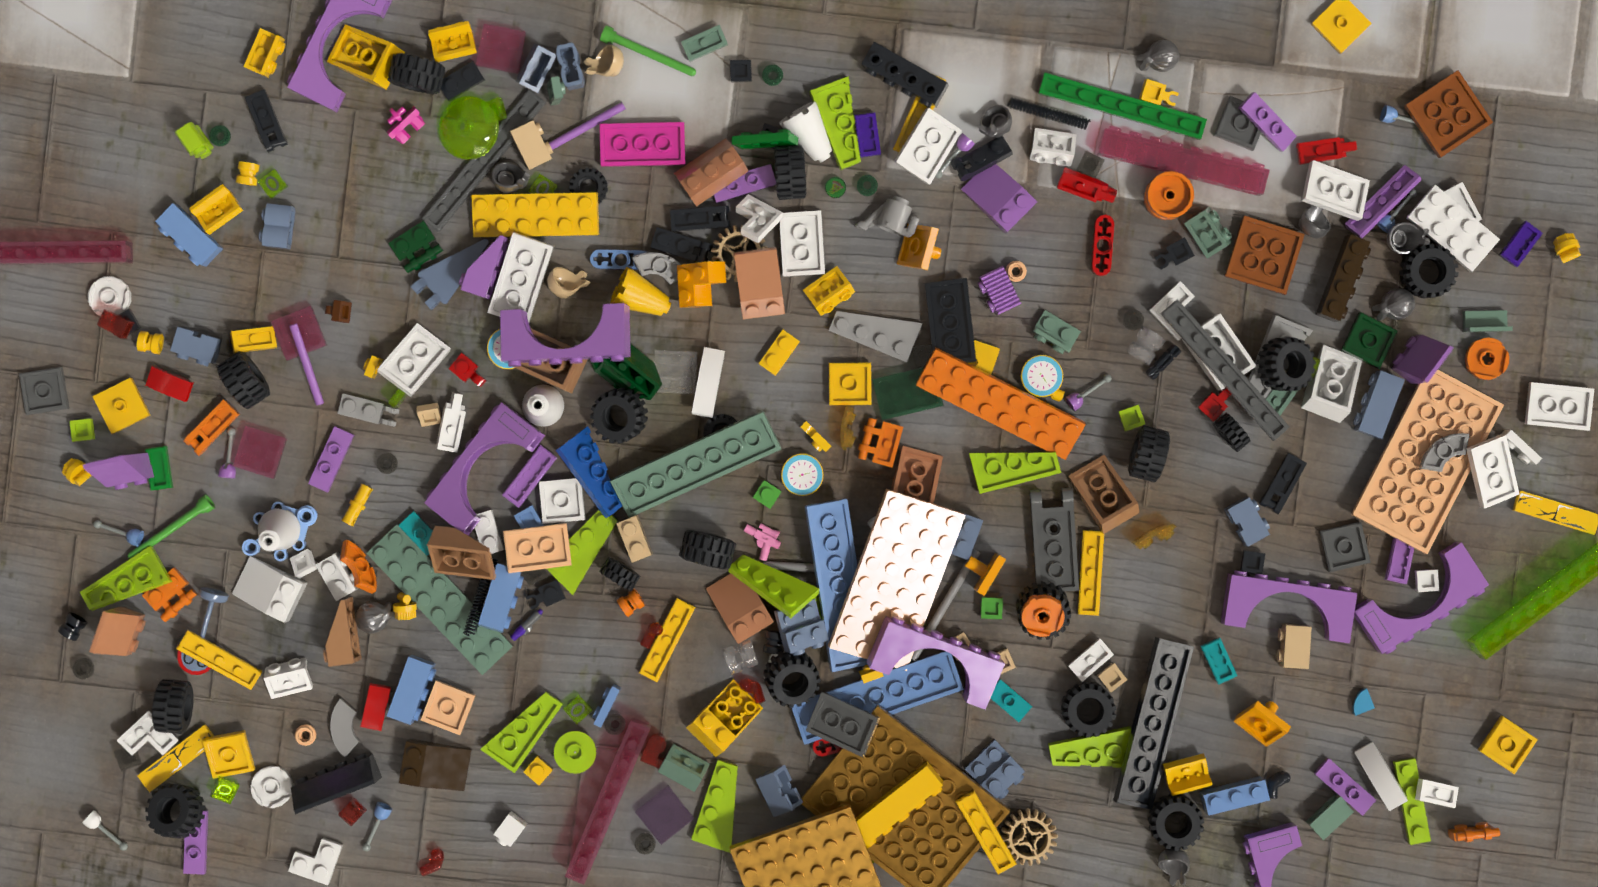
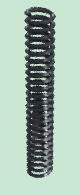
M1013 97L1010 98L1007 105H1010V109L1013 107V110L1016 108L1020 112L1023 109V113L1026 110V114L1029 112V114L1035 115L1036 112V116L1039 114V118L1041 115L1042 118L1045 117V119L1048 118L1049 120L1052 117V121L1055 118V122L1058 120V123L1062 119L1061 123L1063 124L1065 120V125L1068 122V126L1071 123V127L1073 125L1076 127L1078 124L1077 128H1080L1081 125V129L1084 127V130H1086L1088 123L1091 122L1090 119L1087 120V118L1084 119L1081 116H1074V114L1071 116V113L1068 115V113L1055 111V109L1052 110V108L1049 109L1045 106L1042 108V105L1039 106V104L1036 105L1032 102L1029 104V101L1026 103V100L1013 99Z
M482 578L479 580L477 593H475L476 596H474L472 609H470L468 622H466L467 625H465L466 628H464L465 631L463 632L466 636H470L469 634L475 635L471 631H476L472 629L477 628L474 625H478L476 622H479L475 618L480 619L476 615H481L478 612H482V610L477 608L483 609V607L478 605L484 606L480 602L485 603L481 599H486L483 596H487V594L482 592L488 593V591L483 589L489 590L485 586L490 587L486 583H491V581Z

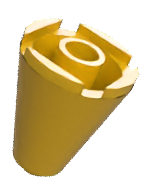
M626 267L619 278L618 286L614 289L610 304L624 303L630 306L632 311L662 316L663 313L667 314L671 306L669 296L632 268Z

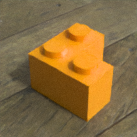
M707 261L677 265L679 307L696 308L712 306L711 285L726 283L725 262Z

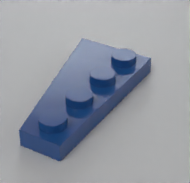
M587 426L559 447L556 452L604 517L607 518L623 505L606 472L608 470L605 462L602 463L597 452L599 451L596 442L593 443L590 436L591 431L589 426Z

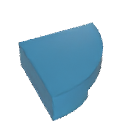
M1367 688L1359 691L1354 700L1352 710L1355 716L1375 708Z

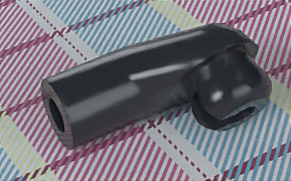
M1279 771L1268 779L1267 789L1270 799H1277L1278 788L1290 781L1291 777L1288 772Z

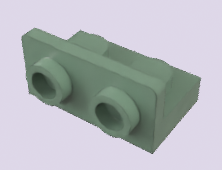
M1210 207L1184 223L1206 258L1211 257L1232 243L1230 239L1232 238L1231 233L1226 227L1223 228L1219 222L1220 217L1214 209L1211 210Z
M1046 310L1043 311L1031 331L1035 334V339L1044 344L1046 341L1053 345L1052 349L1062 355L1064 352L1070 353L1073 344L1081 333L1080 330Z

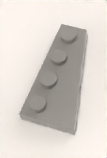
M836 311L829 331L907 362L922 323Z
M1273 315L1259 351H1263L1262 346L1275 338H1298L1305 341L1313 330ZM1257 355L1255 360L1256 367L1252 369L1248 380L1266 399L1272 389L1271 387H1266L1264 385L1265 381H1261L1259 378L1261 374L1257 372L1259 368L1257 360L1260 359V356ZM1287 356L1285 357L1283 362L1284 370H1286L1289 366Z

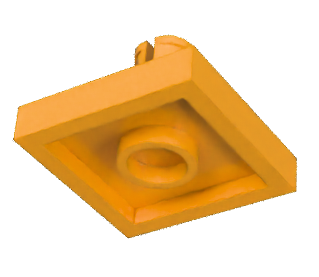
M917 225L915 233L911 237L904 236L897 265L928 270L930 259H938L941 255V248L934 246L939 229Z
M997 553L994 554L988 565L970 556L965 564V567L980 575V579L974 589L983 596H985L1006 561L1005 558Z
M1258 701L1239 713L1233 721L1266 747L1286 735L1291 728L1289 724L1275 715L1278 705L1272 701H1268L1265 706Z

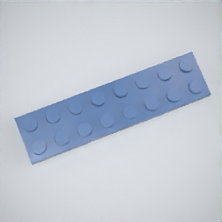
M846 498L805 506L816 583L817 588H819L820 609L829 639L826 641L830 671L836 672L868 665L867 659L828 647L857 569L848 501Z
M943 651L902 667L894 668L890 675L883 673L884 677L863 683L862 680L826 693L869 713L877 705H880L892 715L964 689L952 654ZM821 694L816 695L814 698L810 697V702L807 704L803 702L802 706L794 705L792 708L804 745L822 739L806 731Z

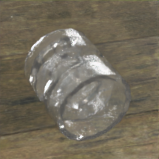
M1142 326L1137 333L1138 341H1132L1126 351L1142 363L1150 365L1156 356L1154 350L1159 351L1166 340L1151 329Z
M750 639L739 643L738 647L730 646L722 649L731 675L742 672L744 667L750 669L759 665ZM740 653L743 660L740 663H738L737 658L735 656V654Z

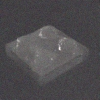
M655 350L654 363L663 384L657 393L695 394L697 352Z

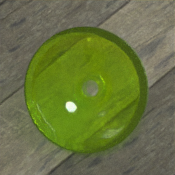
M463 96L450 102L443 110L438 125L439 137L444 148L451 155L465 160L477 159L489 152L496 142L499 131L498 118L494 109L483 99L474 96ZM464 122L465 127L461 130L460 126Z

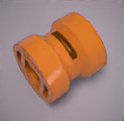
M635 588L629 591L627 596L617 599V603L627 617L631 616L634 610L646 606Z

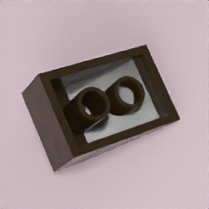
M410 738L405 744L399 784L465 791L472 749Z

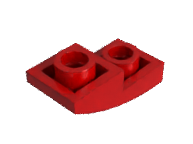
M152 366L145 386L172 398L187 402L194 382L178 374H171L158 366Z
M370 683L360 727L378 731L382 730L391 687Z

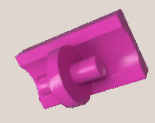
M403 106L397 111L393 108L389 109L392 116L387 121L391 125L396 120L398 121L387 133L392 139L395 138L401 144H404L411 137L404 130L409 123L417 131L425 125L419 115L420 112L415 106L403 117L401 116L406 112Z

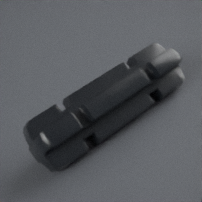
M1175 344L1171 345L1167 349L1168 352H1165L1153 364L1154 366L1146 371L1149 378L1152 380L1156 379L1160 375L1159 372H1162L1174 360L1173 358L1181 353L1178 346Z

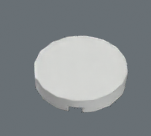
M105 276L91 285L88 292V303L97 315L104 318H114L129 309L131 291L123 280L113 276Z
M270 765L262 768L254 775L250 790L253 798L259 805L276 808L282 806L290 799L292 795L291 787L294 783L291 775L285 769Z

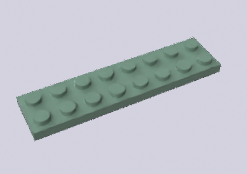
M762 410L616 476L610 482L630 518L781 450V445Z
M399 524L395 525L366 554L405 594L411 597L413 603H417V607L482 675L485 674L514 645L501 632L474 625L477 628H472L476 631H471L475 635L469 634L470 636H466L463 634L473 602L446 574L435 573L431 558L425 555L398 526Z

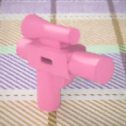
M762 523L759 526L762 529L760 531L747 524L744 532L758 539L757 545L762 548L759 559L767 561L770 548L778 549L782 543L777 540L781 531L771 529Z

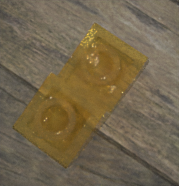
M847 405L840 427L841 449L845 451L847 447L852 448L856 438L853 436L854 431L846 428L848 424L852 426L856 416L853 413L854 408Z
M1167 523L1154 527L1137 537L1132 544L1140 550L1142 547L1144 549L1148 548L1154 542L1152 539L1154 536L1159 541L1163 539L1167 541L1174 535L1175 532L1173 530L1176 528V525Z

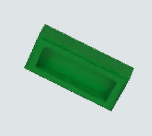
M167 446L145 449L154 474V478H149L150 490L173 488Z

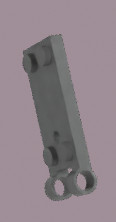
M1072 487L1061 488L1062 507L1042 508L1041 489L1030 490L1035 581L1037 585L1041 584V581H1045L1047 585L1052 582L1055 587H1061L1062 592L1078 591L1079 580ZM1055 524L1057 526L1056 532L1050 531L1051 525Z

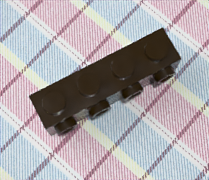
M1351 234L1344 237L1315 315L1333 322H1339L1346 317L1348 312L1346 305L1348 300L1352 299L1355 294L1356 287H1354L1356 279H1360L1363 273L1362 263L1364 259L1367 260L1371 248H1369L1370 241Z

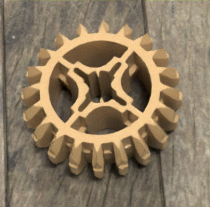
M733 226V233H730L728 228L725 229L726 237L721 233L718 234L722 241L720 243L714 240L713 243L719 247L718 249L712 248L711 252L718 253V256L712 257V261L719 260V262H724L722 258L723 250L733 256L730 268L725 264L726 272H728L726 279L730 280L732 275H735L734 280L738 282L735 257L732 250L738 249L739 251V248L742 249L743 247V251H747L746 249L751 239L741 235V231L737 232V227ZM744 237L738 246L734 247L726 244L732 238ZM762 239L759 243L752 241L755 244L757 250L768 248L766 246H760L765 242L764 239Z
M1026 808L1025 815H1023L1021 810H1018L1019 817L1016 818L1014 814H1011L1010 816L1013 821L1005 820V824L1009 828H1001V831L1007 834L1001 837L1004 841H1007L1005 844L1011 854H1014L1015 861L1020 857L1021 865H1024L1026 859L1029 866H1032L1033 859L1036 860L1037 864H1040L1039 857L1042 856L1044 860H1047L1048 857L1045 853L1053 854L1054 851L1050 846H1057V843L1051 840L1058 838L1057 833H1051L1056 830V826L1050 825L1052 822L1051 818L1044 820L1046 817L1044 812L1038 817L1037 809H1034L1032 815L1029 808ZM1027 821L1038 822L1044 828L1031 829ZM1021 824L1022 832L1015 839H1012L1015 828ZM1025 828H1027L1031 835H1034L1031 840L1032 846L1027 838L1024 839L1026 837L1025 834H1027ZM1046 834L1044 844L1037 850L1036 843L1038 839ZM1018 844L1019 846L1027 845L1031 853L1021 852L1014 846Z

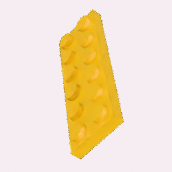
M598 192L471 195L473 237H499L500 235L512 237L513 232L524 236L599 235Z

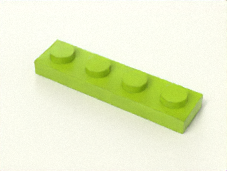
M1416 758L1393 761L1396 780L1408 799L1407 802L1401 804L1408 844L1429 842L1431 838L1424 802L1415 800L1419 779Z

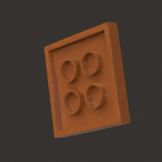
M1459 70L1404 105L1438 158L1443 157L1493 123Z
M1243 216L1224 277L1286 295L1305 234Z

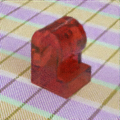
M106 309L103 310L97 322L99 327L122 339H127L134 324L133 321Z
M657 733L650 737L640 761L660 769L664 758L659 757V754L667 746V739L664 735Z
M353 798L338 815L349 826H353L367 809Z

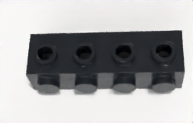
M876 42L872 44L862 62L863 67L866 68L864 72L873 77L879 75L884 78L882 82L890 87L897 85L902 88L901 92L910 98L913 95L920 98L919 103L928 108L931 105L937 108L949 86L946 81Z

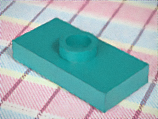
M413 511L398 526L426 556H429L427 544L433 530Z
M1220 637L1200 645L1218 685L1237 677V673Z
M1001 679L998 680L991 699L1017 722H1020L1032 706Z

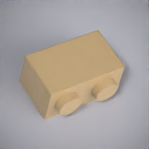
M531 120L509 131L529 170L552 159L550 156L553 153L548 141L544 143L541 137L544 132L539 122L534 123Z
M638 515L616 523L632 563L653 554Z
M1282 624V628L1278 630V641H1281V647L1277 650V662H1279L1280 666L1284 668L1309 669L1311 626Z

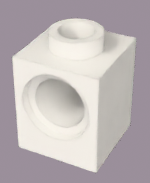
M511 811L493 835L496 836L497 842L501 845L511 847L528 823Z

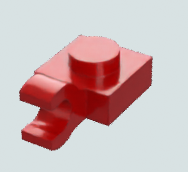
M461 353L449 367V370L464 382H467L470 378L480 387L486 382L476 372L479 366L464 353Z
M1226 388L1221 390L1218 395L1211 392L1197 408L1214 422L1228 407L1224 401L1231 393Z

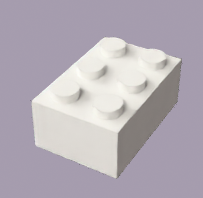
M1216 314L1201 325L1243 374L1256 367V364L1221 314ZM1183 340L1215 388L1223 390L1225 388L1224 385Z

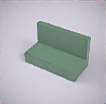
M1507 310L1463 311V332L1513 331V326H1507Z
M673 744L658 772L695 792L710 764Z
M1335 793L1305 822L1324 840L1354 811L1340 795Z

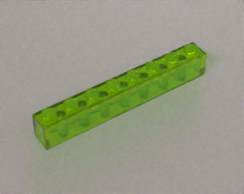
M1598 542L1469 638L1467 643L1476 655L1481 659L1487 660L1598 576Z

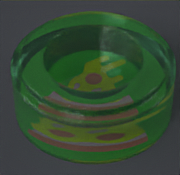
M839 177L830 178L825 185L826 194L833 199L842 197L846 191L844 180Z

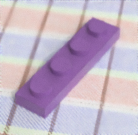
M1404 165L1365 203L1362 219L1356 221L1350 218L1345 223L1346 228L1357 237L1363 238L1421 181V177Z

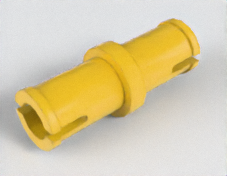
M361 483L354 499L350 500V506L341 521L354 527L360 512L366 508L364 505L373 491L372 488Z

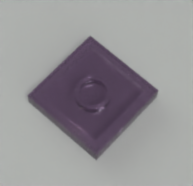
M669 785L635 811L661 845L694 819V816Z

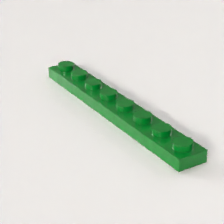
M1044 73L1038 93L1197 140L1202 139L1207 119L1048 73Z

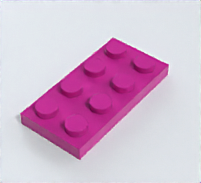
M685 123L600 124L601 167L685 165Z

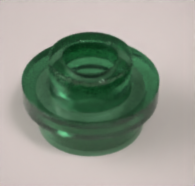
M768 65L762 73L763 81L769 86L780 84L783 79L782 69L777 65ZM771 72H775L777 74V77L775 79L769 78V74Z
M217 125L211 129L209 138L214 145L222 147L230 142L231 133L225 126ZM222 132L224 138L218 140L217 135Z
M864 175L859 178L857 190L861 195L871 196L877 191L878 183L873 176ZM865 182H870L871 188L865 189L863 187V184Z

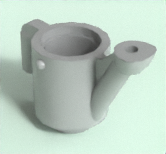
M894 196L893 199H887L867 219L859 221L855 227L866 231L868 228L877 226L895 235L911 237L915 233L919 218L912 216L908 227L905 228L912 208L908 206L909 201Z

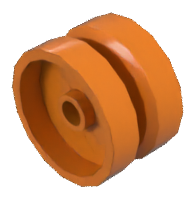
M1175 171L1164 172L1156 176L1147 184L1144 191V204L1148 212L1161 220H1173L1185 214L1194 200V188L1190 180L1183 174ZM1167 192H1170L1169 195H1172V199L1166 197Z

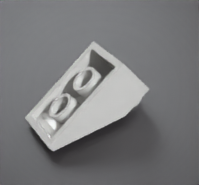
M1323 345L1314 366L1315 373L1311 374L1312 380L1308 382L1301 408L1340 423L1351 412L1362 361L1347 353Z
M250 556L232 594L263 613L285 623L290 621L307 582Z

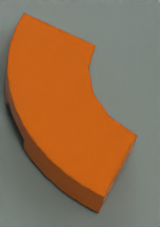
M349 540L343 541L340 561L345 563L352 571L354 586L373 594L377 588L376 575L373 567H370L365 558L366 554Z

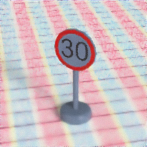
M201 587L198 592L199 596L209 601L200 636L205 638L214 602L225 603L228 600L229 594L217 589ZM178 650L177 660L179 666L185 672L191 675H201L211 669Z

